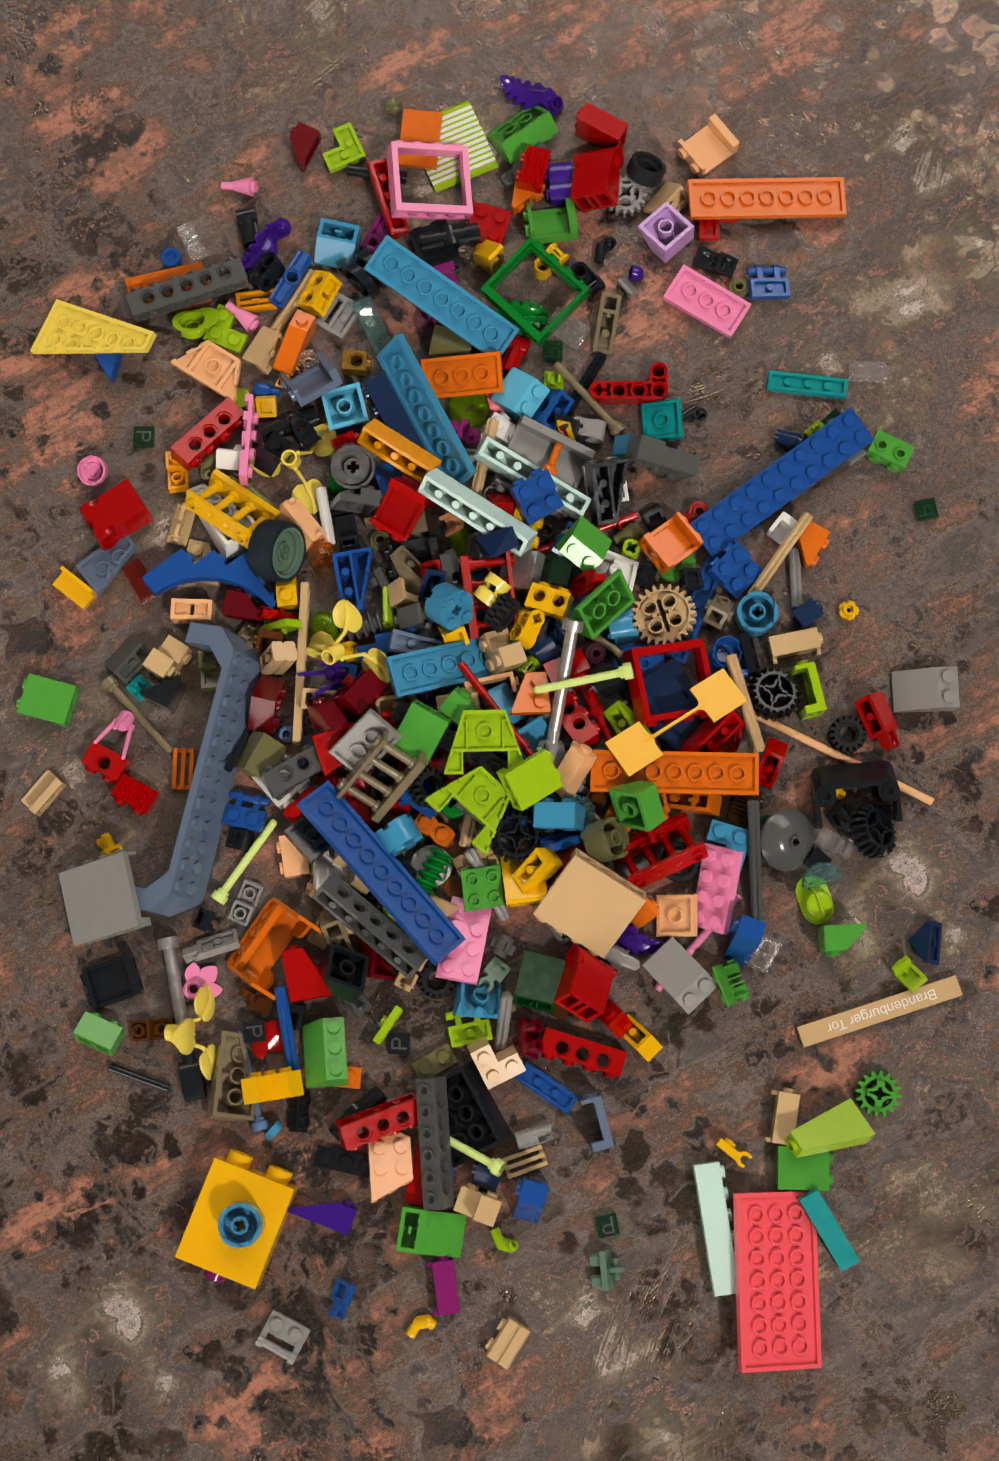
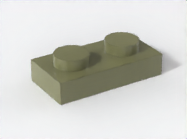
M447 1043L411 1065L417 1076L424 1078L436 1075L458 1062Z

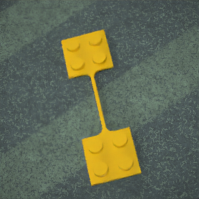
M723 668L690 689L698 701V706L654 734H649L638 721L605 742V745L628 777L663 756V753L655 744V738L696 711H705L714 723L747 702L744 695Z

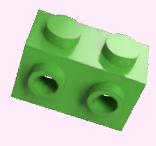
M878 429L865 456L872 463H880L887 466V469L891 472L902 473L915 446Z
M85 1011L73 1032L76 1041L112 1057L125 1036L124 1029L120 1023L114 1020L109 1022L102 1015L96 1012L91 1014Z

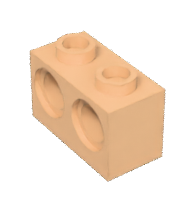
M171 598L170 619L174 624H190V622L215 625L216 604L213 600Z

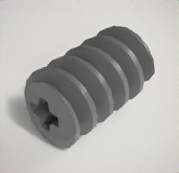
M374 610L373 617H371L369 612H366L365 618L362 617L361 629L355 633L347 631L343 637V643L346 642V636H348L350 641H353L354 635L361 640L362 633L365 634L366 638L370 637L371 631L374 636L378 634V630L383 633L381 618L378 612Z

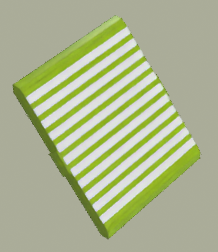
M469 100L440 111L443 113L440 143L445 145L459 143L462 146H468L470 179L499 167L485 132L480 126ZM438 157L437 170L425 169L435 193L461 183L459 158Z

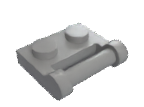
M338 292L326 315L316 318V327L343 342L364 308L362 305ZM338 302H341L342 304L340 305L339 309L337 310L329 324L326 323V319L328 318Z
M273 1309L255 1345L272 1351L288 1360L287 1363L293 1365L311 1329ZM268 1333L294 1346L293 1351L290 1352L266 1339Z

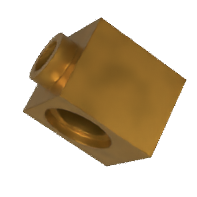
M343 350V376L367 377V371L371 370L372 359L368 358L367 351ZM354 361L362 362V364L357 367L352 365Z

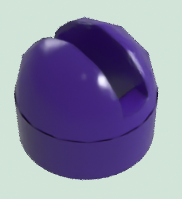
M631 265L629 281L639 282L644 277V270L639 266Z

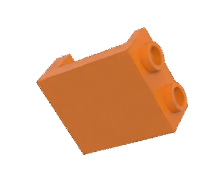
M678 511L671 519L653 532L645 534L637 545L661 574L664 575L697 551L704 541L701 535L689 524L688 519Z

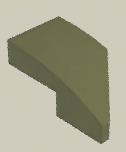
M198 651L202 692L215 691L221 668L217 662L208 658L202 651Z

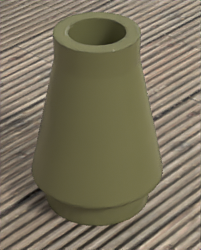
M631 522L617 534L613 535L617 546H620L627 539L638 541L644 534L638 522Z

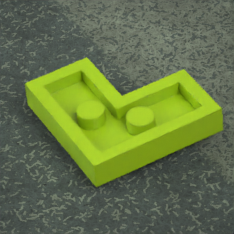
M351 122L332 129L339 147L322 153L330 174L348 167L349 163L355 164L366 159L365 152Z
M218 304L216 310L220 314L219 320L207 329L203 340H210L225 350L241 355L248 340V335L231 329L236 319L235 315L225 308L224 305Z

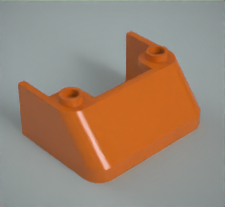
M272 898L265 904L240 940L241 948L234 949L229 956L227 967L250 986L275 1001V995L268 991L274 983V973L270 970L282 954L281 952L285 950L294 936L302 938L309 933L310 928L321 934L322 929L277 898Z

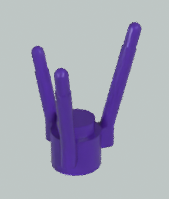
M319 661L318 665L328 667L325 670L299 672L297 676L324 674L327 680L333 681L313 693L312 697L314 698L335 685L341 684L342 679L346 676V669L341 662L328 665L325 662Z

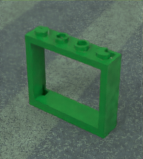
M530 237L480 289L483 297L540 347L589 297V287L584 284L583 280L580 279L578 281L573 276L574 273L569 267H563L553 253L549 254L545 251V246L541 242L534 241ZM531 252L578 294L541 333L494 291Z

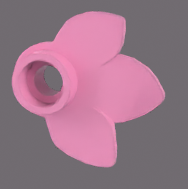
M195 962L190 964L184 974L186 983L183 986L184 995L188 999L194 1000L197 992L192 993L190 987L195 985L199 990L206 983L212 989L214 998L217 997L223 990L214 983L218 972L217 967L206 966L200 969Z

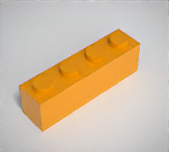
M375 418L363 427L357 441L358 444L422 483L424 476L434 468L439 469L442 460Z

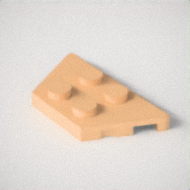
M206 340L199 344L197 348L188 350L186 355L177 360L176 358L171 360L170 363L177 369L224 398L230 397L236 402L242 364L241 360L210 340Z
M399 1133L393 1136L387 1135L382 1137L376 1143H368L371 1203H375L383 1196L391 1194L397 1188L413 1181L411 1139L409 1136Z

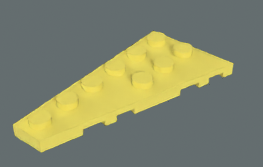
M56 299L30 351L33 354L148 353L157 335L153 331Z

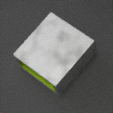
M528 550L520 557L510 551V553L514 554L515 565L511 566L514 590L529 592L532 582L538 584L540 582L545 555L538 551ZM506 564L501 566L500 578L507 577Z

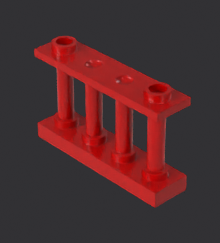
M510 551L505 552L503 557L480 560L468 559L467 554L459 555L463 590L470 593L473 600V618L468 623L470 639L479 638L478 633L482 632V630L492 629L484 622L476 620L475 612L490 607L482 601L474 600L473 592L476 591L479 585H484L485 582L484 580L475 581V579H471L470 571H474L475 568L506 564L507 577H502L501 579L512 586L509 590V595L515 598L511 567L515 565L514 554L510 553ZM515 615L516 618L507 627L514 626L518 615Z
M683 811L663 821L653 829L658 840L656 843L650 845L645 831L630 836L629 845H626L625 850H628L627 855L616 859L615 862L617 865L624 862L631 875L627 876L628 881L642 889L709 856L705 843L701 841L695 844L688 833L692 829L688 816ZM681 836L688 848L676 853L669 840ZM662 844L669 857L658 862L650 849ZM643 853L650 866L639 871L632 858Z

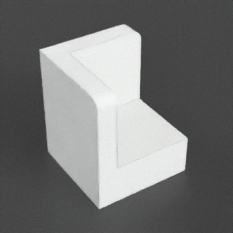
M236 444L234 449L218 448L216 450V468L239 471L241 449H244L242 445Z
M783 511L766 535L781 545L797 521Z

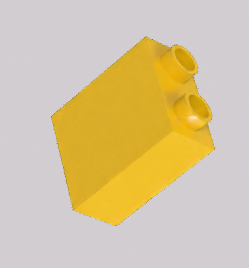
M230 1148L227 1157L220 1155L214 1158L175 1257L256 1289L262 1282L288 1216V1209L292 1206L299 1186L290 1183L293 1176L292 1172L269 1164L266 1173L250 1167L254 1157ZM239 1201L251 1202L264 1215L265 1226L263 1233L253 1244L243 1248H233L221 1239L218 1230V1219L223 1210ZM244 1220L237 1221L239 1229L246 1227Z

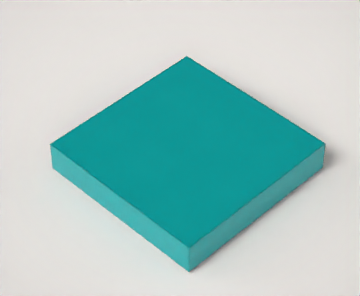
M680 398L641 404L643 435L661 441L684 439L682 403Z

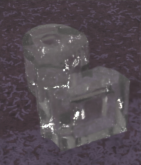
M191 221L176 227L191 263L208 257L205 247Z
M820 828V833L814 844L829 851L831 854H836L840 859L849 861L855 848L853 846L854 841L852 839L844 841L837 833Z

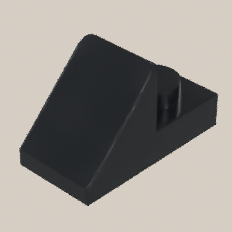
M273 431L263 448L259 445L257 446L254 467L271 477L281 461L282 453L288 450L292 442Z

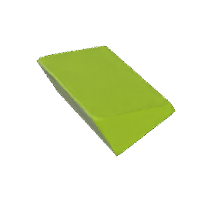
M384 586L381 597L383 632H391L393 629L398 630L394 620V615L398 614L397 609L390 607L387 586Z

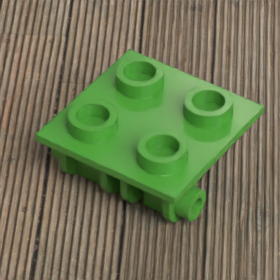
M500 864L473 869L471 867H464L461 870L464 912L504 905Z
M731 959L712 967L713 979L719 984L721 999L724 1003H727L728 1007L740 1002L741 999L743 1001L750 998L747 984L735 986L745 982V979L736 983L733 982V979L743 976V974L731 977V975L741 972L738 962Z

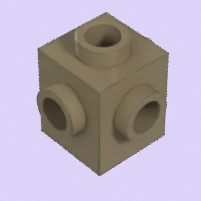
M716 594L713 600L709 599L703 609L707 612L702 621L721 630L724 622H729L734 614V611L731 610L734 602L725 596Z

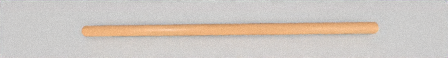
M754 711L758 721L845 764L861 763L778 721L773 722L771 718L765 721V715L762 714L760 717H757L758 711ZM898 781L900 791L931 806L934 801L933 797Z

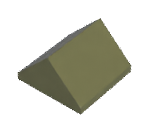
M435 324L427 359L468 355L472 345L445 326Z
M252 731L246 747L234 768L262 781L260 777L264 774L263 770L272 764L275 767L278 766L288 748L264 732Z

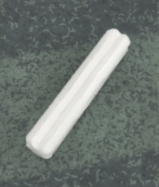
M318 487L315 492L321 527L327 533L324 538V544L326 547L334 546L336 542L326 487Z

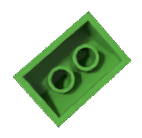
M536 105L528 110H521L486 134V137L501 158L512 164L521 158L522 151H526L528 145L537 146L540 142L549 141L558 132V129L550 112Z
M617 569L575 607L570 618L584 621L583 632H578V634L592 640L595 639L635 602V598L621 569Z
M344 1017L322 1018L303 1025L306 1089L348 1085Z

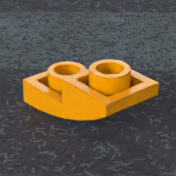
M171 451L165 452L169 493L186 492V490L190 489L188 471L171 456Z

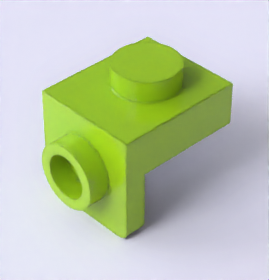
M907 955L897 960L891 968L895 978L911 993H914L928 980L926 975L912 964Z

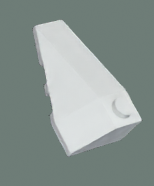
M200 484L190 490L199 495L208 486ZM217 492L206 499V501L214 506L223 500ZM233 503L222 510V512L230 517L239 511ZM247 514L238 522L248 528L255 520ZM199 516L216 548L226 560L243 554L247 550V548Z

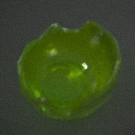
M323 611L313 617L310 623L312 635L323 631L328 633L333 640L337 638L341 630L334 624L333 612Z

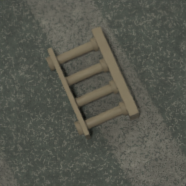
M387 729L381 735L377 734L370 749L347 777H342L336 786L338 789L336 798L340 799L345 792H348L371 807V820L376 823L380 822L426 767L427 755L421 751L416 757H410L388 743L389 731ZM381 748L407 764L404 772L397 771L376 757ZM371 763L393 777L395 782L392 786H387L363 770ZM357 778H360L382 792L383 797L380 800H375L352 786Z

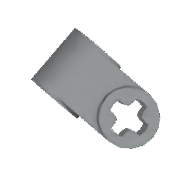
M574 417L581 425L578 433L586 442L593 444H602L604 442L605 421Z

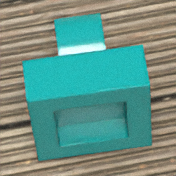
M139 674L126 689L142 703L145 699L141 696L140 691L153 686Z

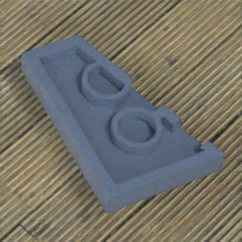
M127 535L124 539H120L112 549L104 551L100 547L75 566L96 595L100 597L138 547L130 536Z

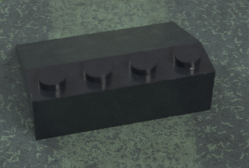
M473 1060L445 1075L451 1137L480 1153H484L513 1136ZM451 1147L453 1168L473 1159Z

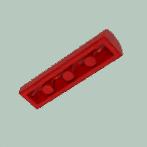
M387 159L368 161L367 168L389 236L392 239L402 238L410 230L406 218H391Z

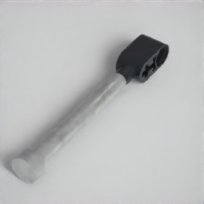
M178 936L158 939L157 944L158 950H163L176 1024H180L181 1021L188 1018L175 949L179 947ZM194 1049L189 1055L181 1053L183 1062L178 1063V1070L184 1101L191 1102L207 1098L205 1078L200 1069L199 1059H195Z

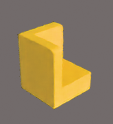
M463 624L454 630H448L441 625L438 626L444 644L462 641L465 645L470 644Z

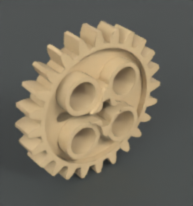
M660 584V589H656L653 585L652 592L645 589V596L638 595L641 601L634 602L637 608H632L634 614L632 622H634L633 626L637 627L642 642L647 640L648 646H651L653 643L660 645L675 643V641L681 642L682 636L689 638L687 631H694L693 626L690 624L697 623L696 619L693 618L697 616V612L694 610L696 608L695 603H691V596L686 597L687 593L685 590L680 593L679 586L672 590L671 584L668 585L667 589H664L663 584ZM657 601L662 603L670 632L666 631ZM669 601L675 602L671 607L665 606ZM653 607L656 609L653 613H646L649 608ZM675 619L681 620L678 625L672 624V621ZM655 626H662L660 631H652Z

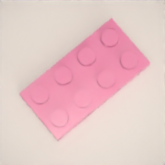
M684 264L663 296L664 301L729 339L732 338L752 305Z
M705 843L709 857L701 862L696 890L698 895V927L729 935L744 852Z
M452 896L451 902L459 905V910L448 916V919L466 940L438 963L436 977L477 985L492 907L464 912L463 898Z

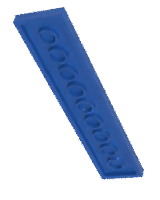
M850 407L699 516L690 525L701 535L704 541L702 546L712 558L722 551L729 542L733 543L868 445L874 438L852 407Z
M328 780L302 799L296 806L431 963L436 966L464 942L466 938L395 856L387 852L380 839L344 797L336 798L337 789Z

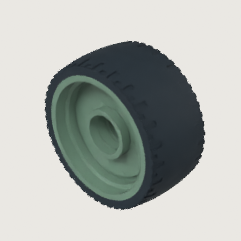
M268 519L259 523L250 536L247 548L248 564L253 574L274 582H288L295 578L302 568L306 554V543L302 529L296 524L283 520Z

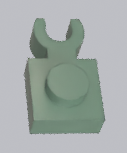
M494 956L481 973L485 977L480 978L476 986L479 988L481 984H486L488 989L485 993L489 994L494 984L499 986L512 968Z

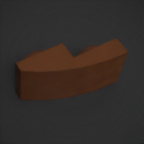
M175 1018L130 1021V1042L166 1040L164 1029L167 1024H176Z

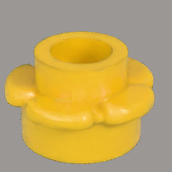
M853 601L842 602L839 606V615L843 619L853 620L859 613V608Z

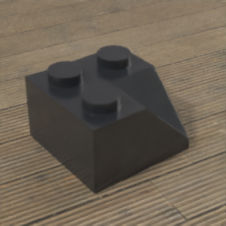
M331 942L321 953L318 972L334 997L353 1003L364 993L370 956Z

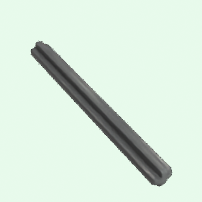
M749 800L747 806L750 917L762 921L760 806L758 800Z

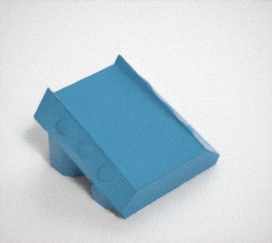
M457 981L454 988L453 1015L498 1019L501 983L499 986L494 984L492 991L486 994L485 992L488 989L486 984H481L478 988L474 984Z

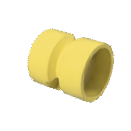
M490 571L484 579L485 584L479 585L473 595L491 608L496 599L500 598V595L508 593L512 586ZM493 586L497 587L495 592L490 590Z

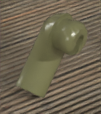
M215 452L207 456L200 464V474L204 480H210L213 465L216 463Z

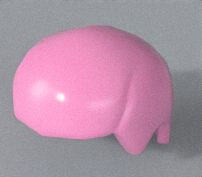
M89 455L78 464L77 475L82 483L89 486H97L106 479L108 467L100 457Z

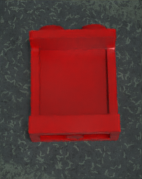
M393 477L388 483L390 487L380 506L369 521L373 523L375 529L381 532L385 530L391 534L390 537L401 542V540H409L430 499L417 492L418 489L398 477Z

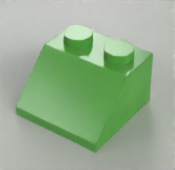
M580 515L555 548L585 572L586 570L592 571L598 568L604 560L612 540Z
M638 780L608 789L618 823L622 822L625 827L649 832L666 820L658 789L654 782Z
M866 924L824 925L817 928L819 953H825V957L841 955V952L847 950L867 928Z

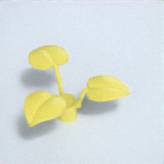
M328 423L314 427L321 440L309 448L311 450L284 451L279 465L271 476H277L281 470L280 465L283 464L290 469H294L303 484H299L293 489L292 497L298 498L310 514H316L319 511L315 490L318 487H323V485L317 479H311L306 482L298 470L301 464L300 455H308L313 452L319 457L331 455L334 449L329 439L336 437L337 434L336 430H329ZM255 459L251 460L250 465L253 466V469L257 473L264 477H270L254 467Z
M340 600L333 609L332 617L337 627L344 628L343 632L336 641L326 632H316L310 640L307 655L324 661L328 665H333L338 660L343 662L346 659L363 656V670L371 668L381 681L389 683L390 677L385 663L387 656L381 650L371 648L368 654L361 652L344 655L345 648L339 642L346 635L347 631L355 633L361 629L362 616L357 608L348 600Z
M204 983L194 999V1009L198 1016L194 1019L186 1018L180 1024H167L164 1029V1037L166 1041H171L184 1055H189L194 1047L201 1049L203 1053L199 1057L200 1069L208 1081H212L218 1048L214 1044H209L207 1048L197 1044L194 1037L196 1035L195 1022L201 1019L204 1022H208L215 1010V998L212 989L208 984Z

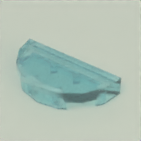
M828 862L817 863L805 872L802 878L803 889H808L842 879L843 876L834 864Z

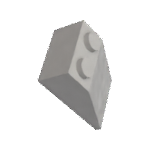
M957 666L891 672L893 713L955 711L960 707Z
M672 936L642 964L643 968L679 1008L687 1014H690L719 986L707 971Z

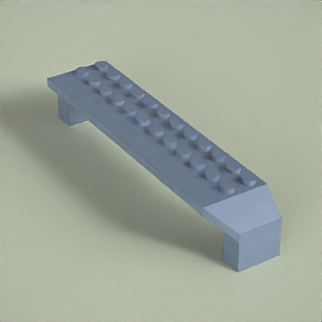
M190 622L185 642L206 653L214 654L221 666V672L169 871L147 888L135 886L140 911L167 917L203 904L223 827L221 822L227 803L229 804V793L233 789L237 773L235 768H233L232 772H227L224 767L248 726L251 695L262 675L259 658L243 638L221 626Z

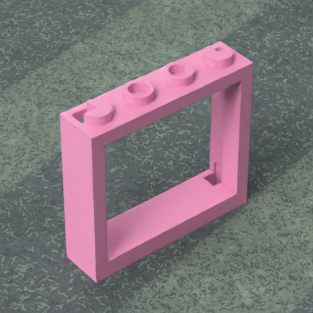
M403 140L391 141L386 150L391 218L468 221L473 215L468 146H462L459 143L445 145L440 142L428 144L422 141H414L412 143L404 142ZM398 154L459 158L462 205L402 203Z

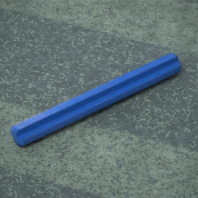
M281 985L274 989L286 1067H292V1071L299 1070L287 989L286 986Z

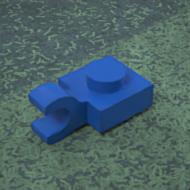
M337 1277L330 1297L334 1302L329 1309V1315L333 1318L337 1316L344 1320L347 1314L345 1306H350L356 1285L343 1278Z

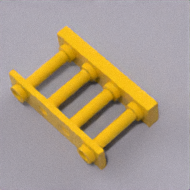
M218 469L211 473L208 488L199 495L189 489L184 506L245 548H248L250 536L259 523L268 519L279 520L281 514L279 510ZM217 492L224 499L214 506L206 501V499ZM233 503L240 510L230 517L222 512V510ZM247 514L257 519L248 528L238 522Z

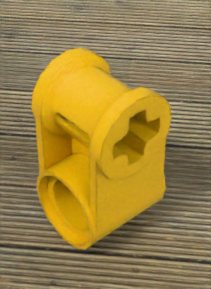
M554 242L545 251L549 254L553 253L563 266L570 256L567 253H563L557 247L558 244ZM536 258L533 269L534 277L540 281L547 280L554 272L539 258ZM544 266L547 269L542 271L539 270L538 267Z
M522 609L509 633L510 640L515 643L521 641L523 648L526 650L532 648L544 624V613L538 609L532 611L530 609Z

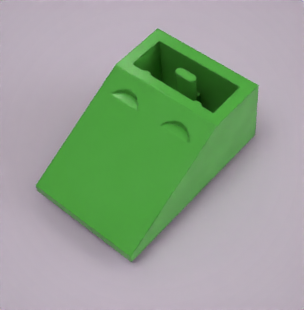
M403 1205L396 1251L461 1258L467 1215L441 1210H424L422 1207Z

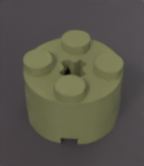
M615 817L589 823L585 830L581 831V840L584 842L587 855L599 863L623 858L628 853V850L625 851L626 845H629L628 832L622 822L618 823Z

